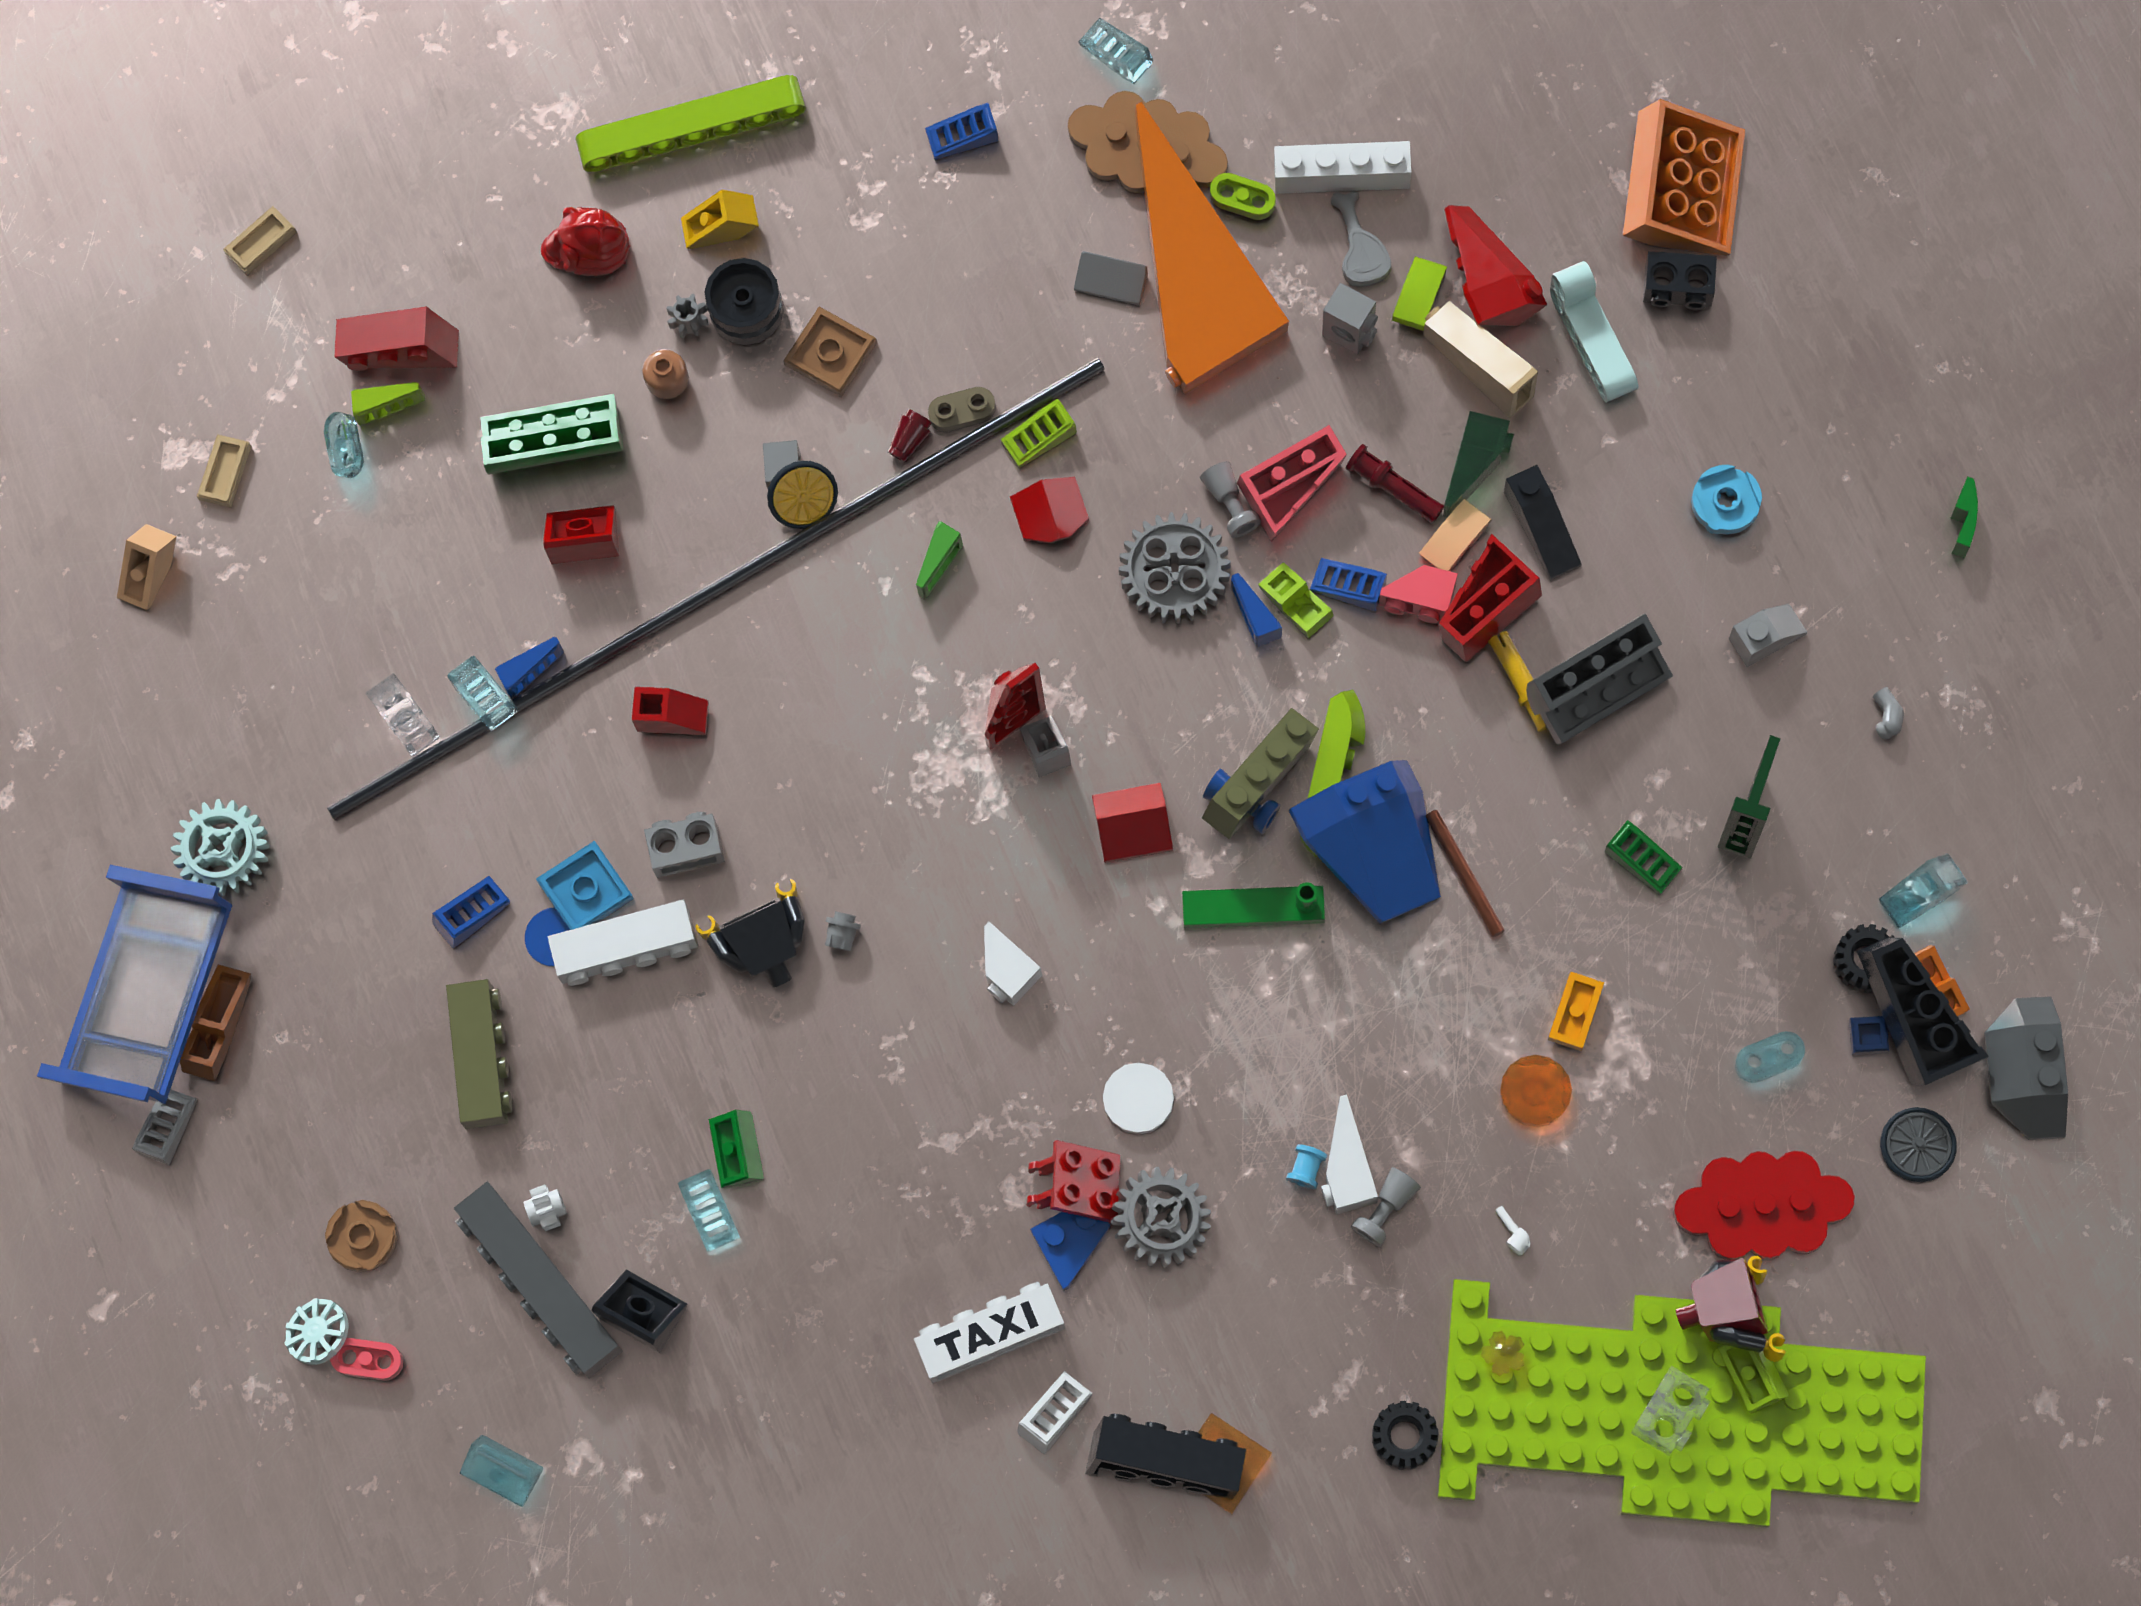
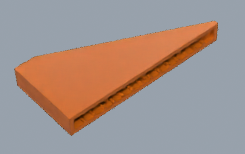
M1140 102L1136 105L1135 121L1167 367L1165 374L1174 388L1179 386L1183 393L1186 394L1286 333L1289 320L1143 103Z

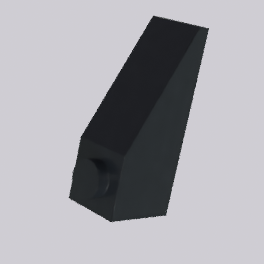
M1538 465L1506 478L1504 494L1550 581L1581 567L1582 563L1553 493Z

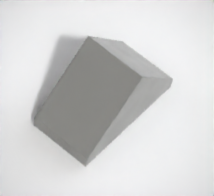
M1052 716L1019 728L1039 778L1071 766L1068 746Z

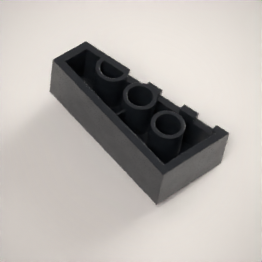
M1888 937L1857 951L1911 1084H1930L1989 1057L1982 1046H1978L1970 1035L1971 1031L1963 1020L1957 1017L1950 1007L1948 999L1931 981L1929 973L1903 938Z
M1115 1413L1110 1414L1109 1417L1103 1416L1093 1432L1085 1474L1098 1476L1099 1469L1107 1470L1115 1475V1479L1128 1482L1131 1479H1139L1142 1476L1147 1477V1481L1152 1486L1164 1488L1175 1487L1176 1482L1183 1483L1182 1489L1187 1492L1233 1499L1239 1491L1246 1449L1237 1447L1238 1443L1233 1440L1219 1438L1214 1442L1202 1439V1434L1195 1431L1182 1430L1181 1433L1167 1431V1427L1163 1424L1156 1422H1146L1145 1425L1131 1422L1130 1417Z

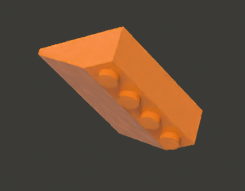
M1659 99L1638 111L1623 236L1651 246L1729 255L1731 253L1745 129L1663 99Z

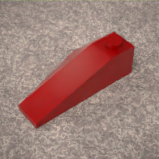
M1036 663L1019 667L1012 673L1007 671L995 680V686L991 688L984 734L986 745L990 750L1046 710L1040 669Z

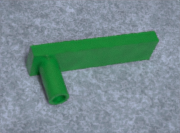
M1309 882L1302 883L1298 887L1182 891L1184 929L1325 923L1323 886H1315Z

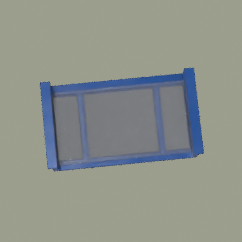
M110 864L106 878L121 887L60 1066L41 1063L37 1077L147 1103L148 1100L166 1104L232 904L218 895L220 888L217 886Z

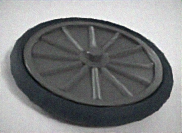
M1913 1107L1896 1113L1888 1120L1881 1134L1880 1148L1887 1166L1895 1174L1909 1181L1926 1182L1942 1176L1949 1170L1957 1153V1141L1951 1125L1943 1116L1927 1108Z

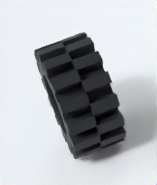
M1864 924L1858 925L1854 930L1852 928L1848 930L1839 941L1833 959L1834 966H1837L1835 972L1838 977L1842 976L1844 978L1842 983L1846 986L1848 984L1854 986L1852 990L1859 991V989H1865L1864 993H1871L1872 988L1865 971L1860 969L1854 961V952L1861 946H1870L1888 938L1889 936L1886 934L1887 929L1882 927L1881 930H1878L1874 924H1870L1869 927H1864Z
M1400 1401L1398 1404L1392 1403L1388 1405V1408L1379 1413L1373 1426L1372 1443L1377 1451V1455L1380 1459L1386 1461L1387 1465L1398 1467L1399 1470H1404V1468H1410L1411 1470L1421 1464H1425L1432 1457L1437 1446L1439 1433L1434 1416L1432 1417L1429 1414L1427 1408L1420 1407L1419 1403L1416 1402L1406 1403V1401ZM1410 1422L1417 1427L1420 1438L1413 1448L1401 1449L1393 1443L1391 1430L1396 1424Z

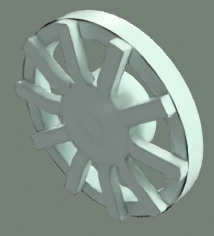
M313 1299L302 1307L296 1308V1312L289 1323L286 1324V1341L284 1343L290 1354L304 1364L317 1365L326 1362L339 1352L346 1341L349 1329L347 1315L332 1300ZM325 1306V1309L319 1317V1307ZM333 1308L337 1312V1315L326 1320L328 1314ZM312 1310V1318H309L306 1313ZM301 1319L305 1321L304 1325L298 1324ZM340 1320V1331L333 1330L332 1324ZM295 1330L302 1331V1334L294 1337ZM332 1336H337L336 1341L330 1346L328 1343ZM304 1340L298 1350H296L294 1344ZM310 1344V1357L301 1356ZM324 1347L326 1351L316 1356L317 1348Z

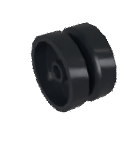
M739 258L729 260L718 266L708 278L704 291L706 306L711 322L719 335L732 343L742 345L760 343L772 336L781 323L784 309L777 279L770 268L757 260Z

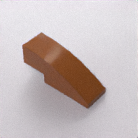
M217 965L199 1003L192 1024V1031L187 1039L180 1060L182 1072L212 1081L216 1080L240 1019L251 981V973Z

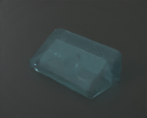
M481 1435L471 1444L460 1474L522 1507L538 1481L543 1467L498 1442Z

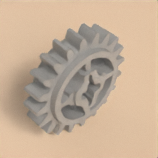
M1155 1167L1150 1178L1146 1171L1141 1170L1138 1173L1139 1183L1130 1177L1125 1182L1129 1191L1120 1189L1116 1195L1123 1202H1115L1111 1209L1121 1215L1114 1217L1111 1220V1224L1122 1226V1229L1115 1235V1239H1122L1124 1237L1128 1239V1242L1123 1247V1251L1125 1252L1135 1247L1137 1251L1134 1260L1138 1261L1146 1254L1148 1256V1266H1152L1159 1257L1162 1266L1166 1268L1170 1264L1172 1256L1179 1265L1184 1261L1183 1252L1191 1257L1197 1252L1193 1243L1202 1245L1206 1239L1199 1232H1207L1211 1225L1201 1219L1208 1217L1211 1214V1210L1200 1208V1205L1207 1199V1196L1201 1195L1196 1197L1194 1195V1192L1199 1187L1198 1183H1194L1190 1187L1185 1185L1188 1174L1184 1173L1176 1180L1174 1179V1168H1170L1163 1177L1159 1167ZM1164 1191L1172 1194L1173 1197L1163 1199L1156 1195L1152 1196L1149 1192ZM1136 1201L1142 1206L1141 1211L1143 1213V1222L1139 1228L1134 1218ZM1183 1206L1188 1218L1186 1232L1180 1228L1182 1224L1179 1221V1212ZM1169 1208L1171 1209L1166 1215L1165 1220L1157 1222L1153 1226L1151 1225L1157 1214L1165 1212ZM1153 1235L1164 1236L1166 1239L1170 1238L1173 1243L1162 1244L1151 1241L1148 1238Z

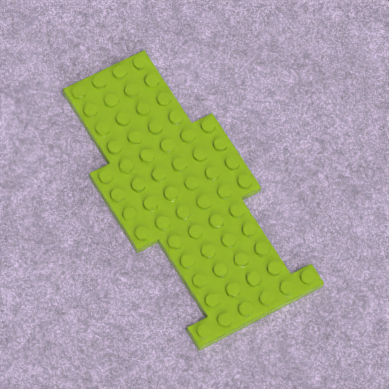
M1453 1280L1438 1498L1475 1501L1477 1465L1620 1477L1623 1478L1622 1515L1757 1527L1770 1526L1771 1491L1918 1504L1920 1501L1926 1356L1783 1344L1781 1347L1774 1346L1776 1349L1786 1351L1782 1360L1774 1362V1365L1789 1393V1397L1749 1414L1717 1348L1723 1344L1709 1341L1701 1325L1682 1330L1679 1324L1676 1309L1695 1303L1694 1300L1635 1295L1631 1331L1488 1318L1490 1282ZM1762 1306L1768 1333L1764 1335L1766 1339H1769L1774 1333L1780 1334L1781 1307Z

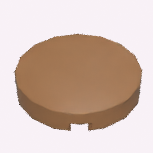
M366 1200L354 1201V1203L337 1209L328 1221L325 1232L327 1248L333 1260L347 1270L355 1272L375 1270L385 1264L395 1251L398 1240L396 1223L390 1213L377 1203Z

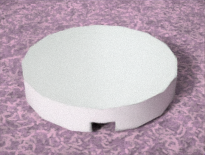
M1133 1063L1124 1065L1113 1072L1105 1084L1103 1102L1105 1113L1113 1124L1124 1132L1140 1135L1155 1131L1169 1118L1173 1108L1174 1096L1172 1085L1162 1071L1153 1065Z

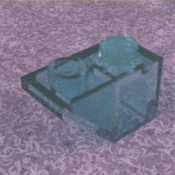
M1947 853L1926 861L1880 897L1879 901L1897 927L1900 928L1945 901L1967 884L1968 881Z

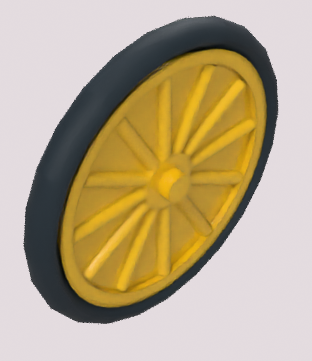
M813 461L793 462L778 471L771 480L767 493L768 507L775 519L784 526L793 529H805L831 514L837 503L838 487L834 475L823 465Z

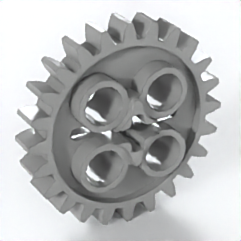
M1170 512L1167 522H1163L1161 517L1156 515V525L1151 526L1147 521H1143L1144 532L1141 533L1133 529L1132 537L1135 542L1125 541L1124 548L1129 553H1121L1119 556L1120 562L1126 564L1119 567V575L1126 577L1121 581L1122 589H1130L1127 593V599L1131 601L1139 598L1136 604L1137 610L1140 611L1148 606L1149 618L1154 617L1157 612H1160L1162 622L1164 623L1167 621L1169 614L1174 615L1176 623H1180L1181 615L1185 613L1193 621L1194 610L1196 609L1206 615L1207 602L1214 606L1218 604V599L1214 593L1225 595L1226 593L1225 586L1220 582L1230 581V574L1224 570L1231 568V561L1222 559L1228 555V547H1218L1222 543L1221 534L1211 537L1213 532L1211 524L1201 529L1200 517L1196 518L1192 524L1188 523L1187 513L1183 514L1180 521H1176L1173 512ZM1188 545H1195L1200 549L1196 555L1192 556L1182 552L1183 548ZM1159 547L1164 549L1165 554L1159 558H1153L1148 555V551ZM1171 564H1178V572H1171ZM1205 564V567L1200 568L1198 565ZM1146 567L1152 569L1149 572L1144 571ZM1193 577L1201 580L1202 584L1193 589L1185 586L1184 582ZM1155 580H1163L1168 584L1165 589L1160 591L1153 590L1150 587V584Z

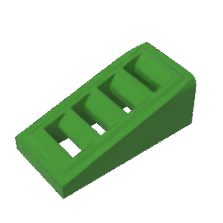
M941 521L936 525L916 583L918 594L923 599L930 595L963 547L961 534Z

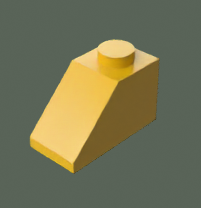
M720 190L681 217L686 248L689 249L739 240L759 226L753 195L728 190Z

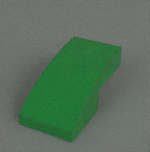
M1968 476L1951 515V519L1963 523L1951 554L1962 558L1966 557L1970 548L1978 514L1975 481Z

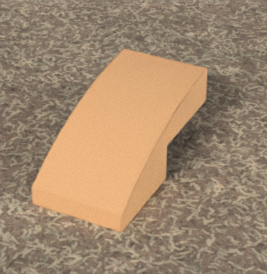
M1463 499L1441 524L1419 554L1438 569L1451 572L1466 550L1475 544L1492 519L1466 499Z

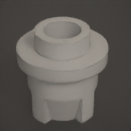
M835 911L834 918L827 917L826 922L829 925L825 945L851 951L856 929L860 930L861 924L854 923L856 916Z

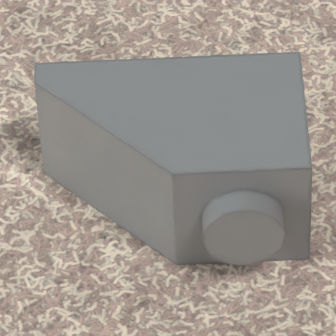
M1790 604L1763 609L1734 625L1729 640L1746 667H1749L1807 635V631Z

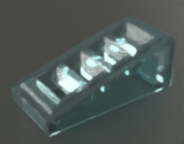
M1101 18L1079 40L1080 46L1132 84L1139 80L1154 61L1148 47ZM1104 33H1107L1106 38L1097 46L1096 42ZM1115 41H1117V43L1114 45V47H1113L1109 52H1107V50L1111 47V45H1112ZM1126 49H1128V51L1123 55V57H1122L1121 59H1118L1119 56H1120Z
M475 656L468 658L447 675L454 689L491 732L519 711ZM483 682H485V684H484L483 686H481V687H480L479 689H477L475 692H473L472 694H470L471 691H473L475 688H477L479 685H481ZM493 692L495 693L494 695H492L491 697H489L487 700H485V701H484L483 703H481L480 705L478 704V703L481 702L483 699H485L487 696H489L491 693H493ZM500 702L503 703L502 706H500L498 709H496V710H495L494 712H492L490 715H487V714H486V712H488L490 709H492V708H493L494 706H496L498 703H500Z
M707 1169L677 1183L707 1252L740 1238L711 1169ZM709 1184L710 1189L691 1196L690 1191ZM715 1197V1203L697 1210V1204ZM721 1211L722 1216L703 1224L702 1218ZM727 1224L728 1230L712 1237L708 1236V1231Z

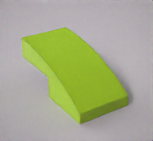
M1415 256L1391 321L1424 331V325L1427 322L1425 318L1434 308L1435 299L1444 280L1447 266Z
M1284 562L1258 584L1259 588L1271 602L1308 638L1334 616L1332 609L1309 590L1306 581Z

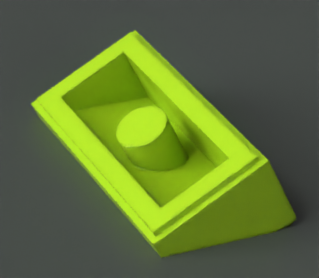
M1728 1345L1717 1347L1749 1414L1789 1397V1393L1774 1362L1768 1360L1764 1356L1763 1351L1755 1352Z

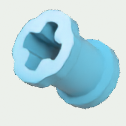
M1298 1144L1295 1149L1298 1153L1292 1172L1287 1173L1286 1180L1300 1187L1316 1189L1318 1185L1315 1181L1320 1164L1326 1160L1327 1154L1314 1147Z

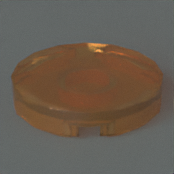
M1540 1055L1521 1057L1511 1064L1502 1077L1500 1088L1502 1105L1507 1113L1509 1112L1522 1125L1532 1127L1550 1125L1558 1120L1568 1108L1572 1093L1569 1075L1561 1064L1549 1057Z

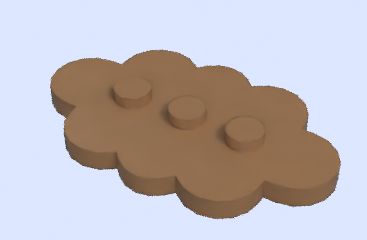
M1121 91L1110 96L1103 108L1095 105L1081 106L1073 111L1069 117L1068 132L1070 139L1075 145L1086 150L1085 160L1088 171L1099 180L1110 181L1118 179L1122 187L1129 192H1144L1135 121L1136 105L1140 102L1143 103L1199 187L1208 188L1216 176L1227 173L1228 160L1226 154L1219 146L1209 142L1210 129L1205 118L1196 112L1186 111L1177 113L1174 106L1166 100L1155 99L1145 103L1136 93Z

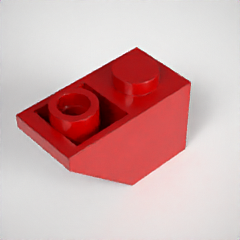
M635 687L632 722L637 732L706 735L709 701L670 688Z

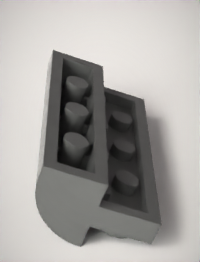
M1646 613L1527 684L1526 692L1530 707L1534 715H1541L1556 744H1562L1673 677L1658 649L1662 642Z

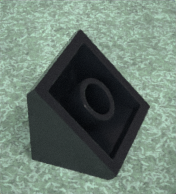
M626 1269L596 1301L591 1311L600 1320L660 1353L688 1304Z

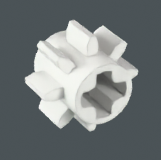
M545 1184L529 1190L532 1198L524 1201V1206L531 1225L534 1227L541 1224L545 1231L561 1226L559 1217L566 1215L567 1212L559 1190L556 1189L549 1192Z

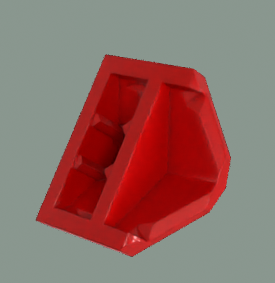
M1075 476L1042 479L1010 496L1024 541L1057 542L1070 538L1082 525L1089 521Z

